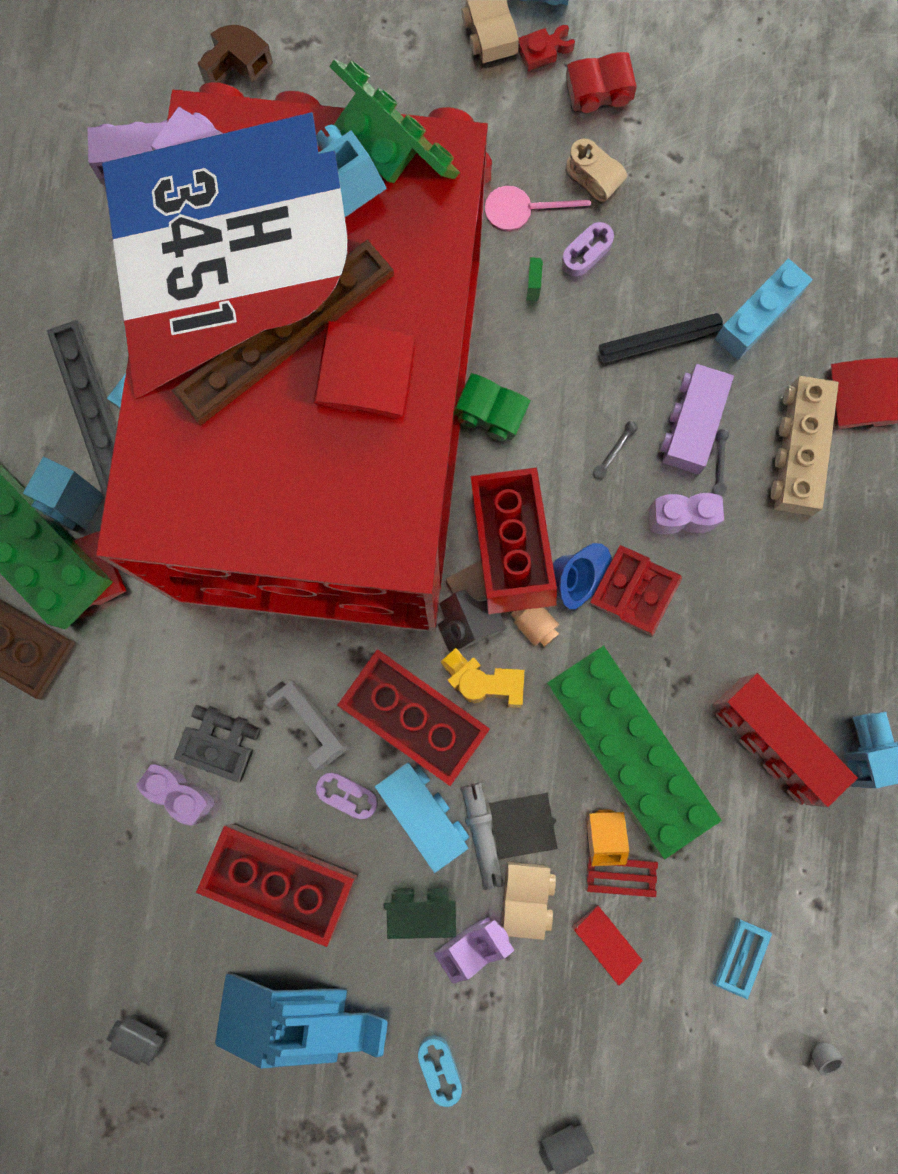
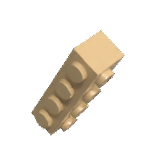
M799 376L791 386L786 387L783 404L787 405L786 417L782 418L779 428V435L783 436L782 448L778 449L775 458V467L779 468L778 480H774L771 489V499H775L774 510L813 516L823 509L839 382Z

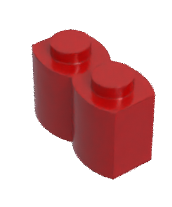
M628 52L611 53L600 58H585L567 64L566 81L573 111L591 113L602 105L622 107L634 99L637 86Z

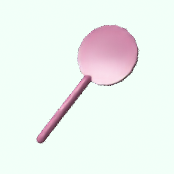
M506 185L498 187L489 194L485 203V213L488 221L494 227L500 230L512 231L526 224L530 218L531 209L590 206L591 201L572 200L531 203L523 190L515 186Z

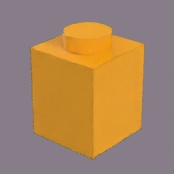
M603 809L589 814L587 833L591 866L626 865L629 855V844L624 812Z

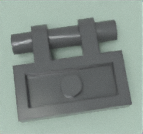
M196 705L191 717L202 721L199 731L185 727L173 759L239 782L251 752L250 749L239 746L243 736L255 740L260 728L248 724V720L238 716L235 719L221 714L220 709L209 706L207 709ZM215 726L231 731L227 741L211 735Z

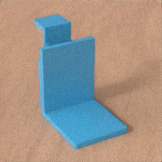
M226 974L215 1044L261 1069L337 1062L338 1053L363 1051L374 1057H382L388 1023L387 1020L370 1013H344L347 994L345 989L274 991L238 975Z

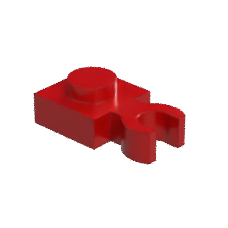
M568 25L557 27L554 34L551 35L548 34L546 28L518 38V51L528 72L556 62L557 52L567 54L574 50V39L569 41L561 40V38L568 36Z

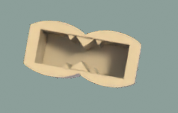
M465 0V8H461V14L465 28L470 27L473 34L470 35L473 54H479L482 63L518 54V35L509 12L507 0Z
M507 862L501 927L507 932L508 937L544 940L545 931L552 930L553 910L547 909L548 895L554 896L556 876L550 874V868L547 865Z

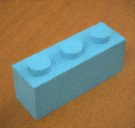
M788 258L722 326L714 340L734 358L739 360L803 294L813 279Z
M44 456L23 492L24 495L34 500L31 505L33 508L72 530L75 525L87 529L104 498L98 489L75 471Z
M408 762L377 784L375 788L433 872L436 873L469 849L465 841L470 836L459 821L454 824L450 821L445 813L450 809L439 792L432 795L425 784L430 779L421 766L418 764L413 767Z

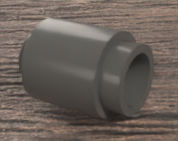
M127 1016L123 1022L119 1020L115 1022L107 1037V1041L111 1042L110 1051L137 1065L144 1063L150 1066L164 1038L157 1035L158 1031Z
M582 1124L575 1128L571 1125L542 1140L544 1149L539 1151L547 1172L549 1173L554 1170L556 1174H564L589 1161L588 1156L595 1153Z

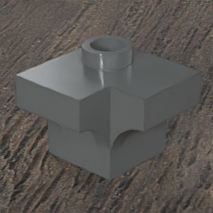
M466 589L452 594L439 603L445 619L437 625L449 653L455 648L461 651L471 645L490 639L507 629L500 613L488 614L487 600H475L468 594Z

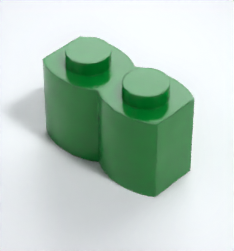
M471 373L454 409V415L458 417L457 420L461 424L470 428H475L476 425L488 430L487 434L491 438L504 442L506 439L512 440L516 436L531 400L513 390L501 387L485 377Z

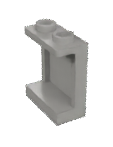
M281 681L267 692L269 698L263 703L267 709L277 712L287 703H290L323 744L306 758L315 770L324 769L349 748L299 685L292 681L287 684Z

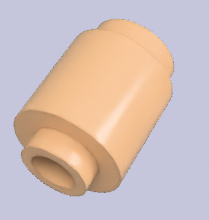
M545 607L513 611L510 614L515 619L514 624L534 646L541 643L546 647L559 635L555 629L560 624Z

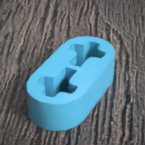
M436 1035L428 1036L423 1039L419 1046V1063L434 1102L439 1106L450 1107L461 1098V1078L446 1040ZM434 1045L436 1050H443L439 1056L441 1066L436 1068L432 1057L426 1058L424 1056L428 1053V1046ZM444 1074L448 1084L456 1085L452 1088L451 1096L446 1097L445 1092L438 1093L437 1090L441 1088L439 1075Z

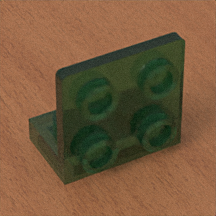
M413 888L393 889L391 895L386 896L383 908L387 910V939L456 937L455 893H448V888H428L427 894H414Z

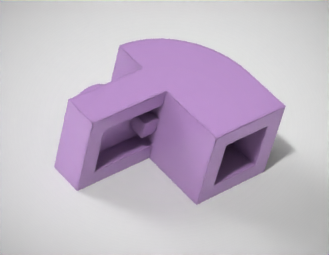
M487 917L455 936L437 950L434 955L451 982L457 983L470 979L486 964L505 959L515 950L509 943V937L504 928L498 925L495 920L491 921Z

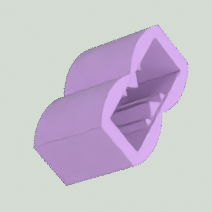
M700 493L690 498L679 494L663 495L655 499L649 507L650 531L657 534H673L682 529L691 533H705L715 529L724 521L723 497L713 493Z
M151 764L136 784L138 790L145 798L153 803L164 805L167 812L175 820L185 825L200 824L215 804L207 791L199 786L188 784L185 777L177 769L168 765Z

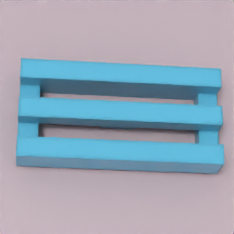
M737 918L713 984L748 1000L772 933ZM744 929H746L747 932L745 938L743 940L742 946L740 948L739 954L737 956L736 962L734 964L733 970L727 983L725 982V979L727 977L728 971L730 969L731 963L733 961L734 955L736 953ZM755 934L760 935L742 986L738 988L736 985Z

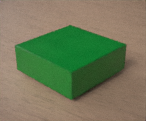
M530 257L526 301H537L539 299L543 266L541 258Z

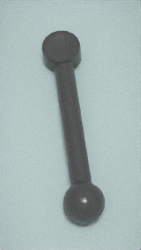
M629 421L625 424L624 433L604 462L595 467L594 476L596 478L602 479L606 476L607 467L629 435L637 431L638 426L634 421Z
M720 429L716 434L719 440L717 484L714 485L712 490L714 494L720 496L724 495L727 491V487L723 483L725 444L729 438V432L726 429Z

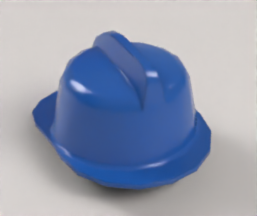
M592 543L574 555L561 556L554 561L553 568L557 586V598L561 599L563 605L568 609H577L595 594L612 561L609 549L601 543Z

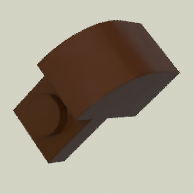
M227 25L216 29L210 34L214 48L206 51L197 64L205 83H219L233 69H236L249 82L253 83L273 61L268 43L254 31L241 25Z

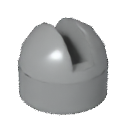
M830 1043L818 1044L812 1054L814 1065L821 1075L832 1074L842 1068L845 1063L839 1050Z

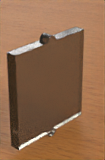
M548 793L489 803L493 824L491 830L492 834L495 835L499 859L558 849L553 825L556 823V819L551 815Z

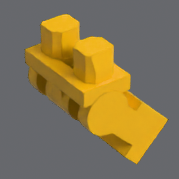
M456 648L441 661L442 666L452 676L448 679L450 686L456 692L459 691L467 701L479 703L486 698L508 699V708L522 707L525 670L495 668L494 675H486L481 671V665L474 657L468 662Z

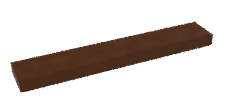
M367 239L346 255L344 268L337 285L329 297L310 315L289 325L264 330L222 352L172 390L173 393L201 426L326 329L329 321L339 319L394 276L393 268Z

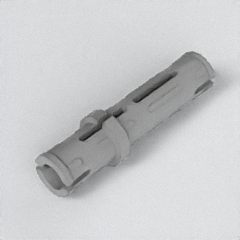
M482 783L461 787L468 816L465 818L466 826H470L483 882V890L495 889L494 886H497V888L502 887L505 884L502 879L489 822L492 820V815L490 812L487 813Z

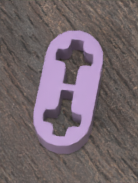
M602 222L590 225L565 249L562 258L563 270L574 277L585 274L611 249L614 239L612 228ZM594 235L596 237L605 236L604 243L599 241L593 247L590 246ZM583 252L585 253L581 264L579 262L575 264L570 263L572 256L577 258Z
M326 773L317 781L316 793L319 799L354 818L366 819L377 810L378 800L375 793L341 774ZM333 779H337V787L346 792L345 796L342 797L338 794H333L331 797L326 796L327 789L323 787L325 781L332 782ZM350 794L357 798H361L363 794L368 795L367 802L372 805L371 809H364L361 813L357 812V804L348 800Z

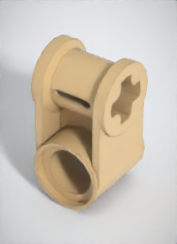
M583 138L573 143L570 157L566 162L568 175L583 186L593 198L600 202H605L627 179L626 170L617 160L611 158L592 140Z

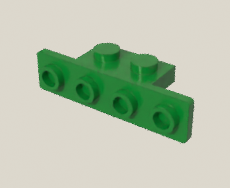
M335 59L332 61L329 67L355 92L334 123V126L340 130L342 136L352 130L381 176L388 182L395 183L416 153L439 175L452 179L458 176L460 172L451 164L454 160L451 153L436 142L432 145L423 136L426 132L425 128L409 115H406L404 118L395 109L398 103L389 93L381 88L375 90L367 82L370 75L361 66L352 60L348 64Z

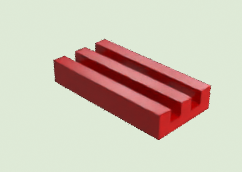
M588 856L587 892L656 897L657 861L627 859L626 865H612L649 868L648 875L595 871V866H591V859ZM594 878L647 882L648 888L594 884Z

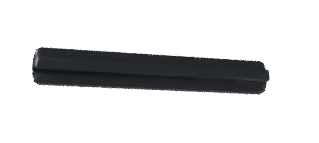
M714 313L599 345V356L602 362L606 363L714 334L721 330L723 319L719 313Z

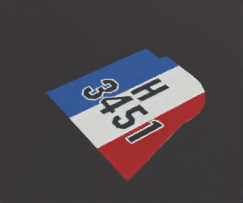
M313 112L102 163L135 398L148 393L264 330L289 325L305 318L329 297L337 285L346 260L347 230L336 153L334 150L319 154Z

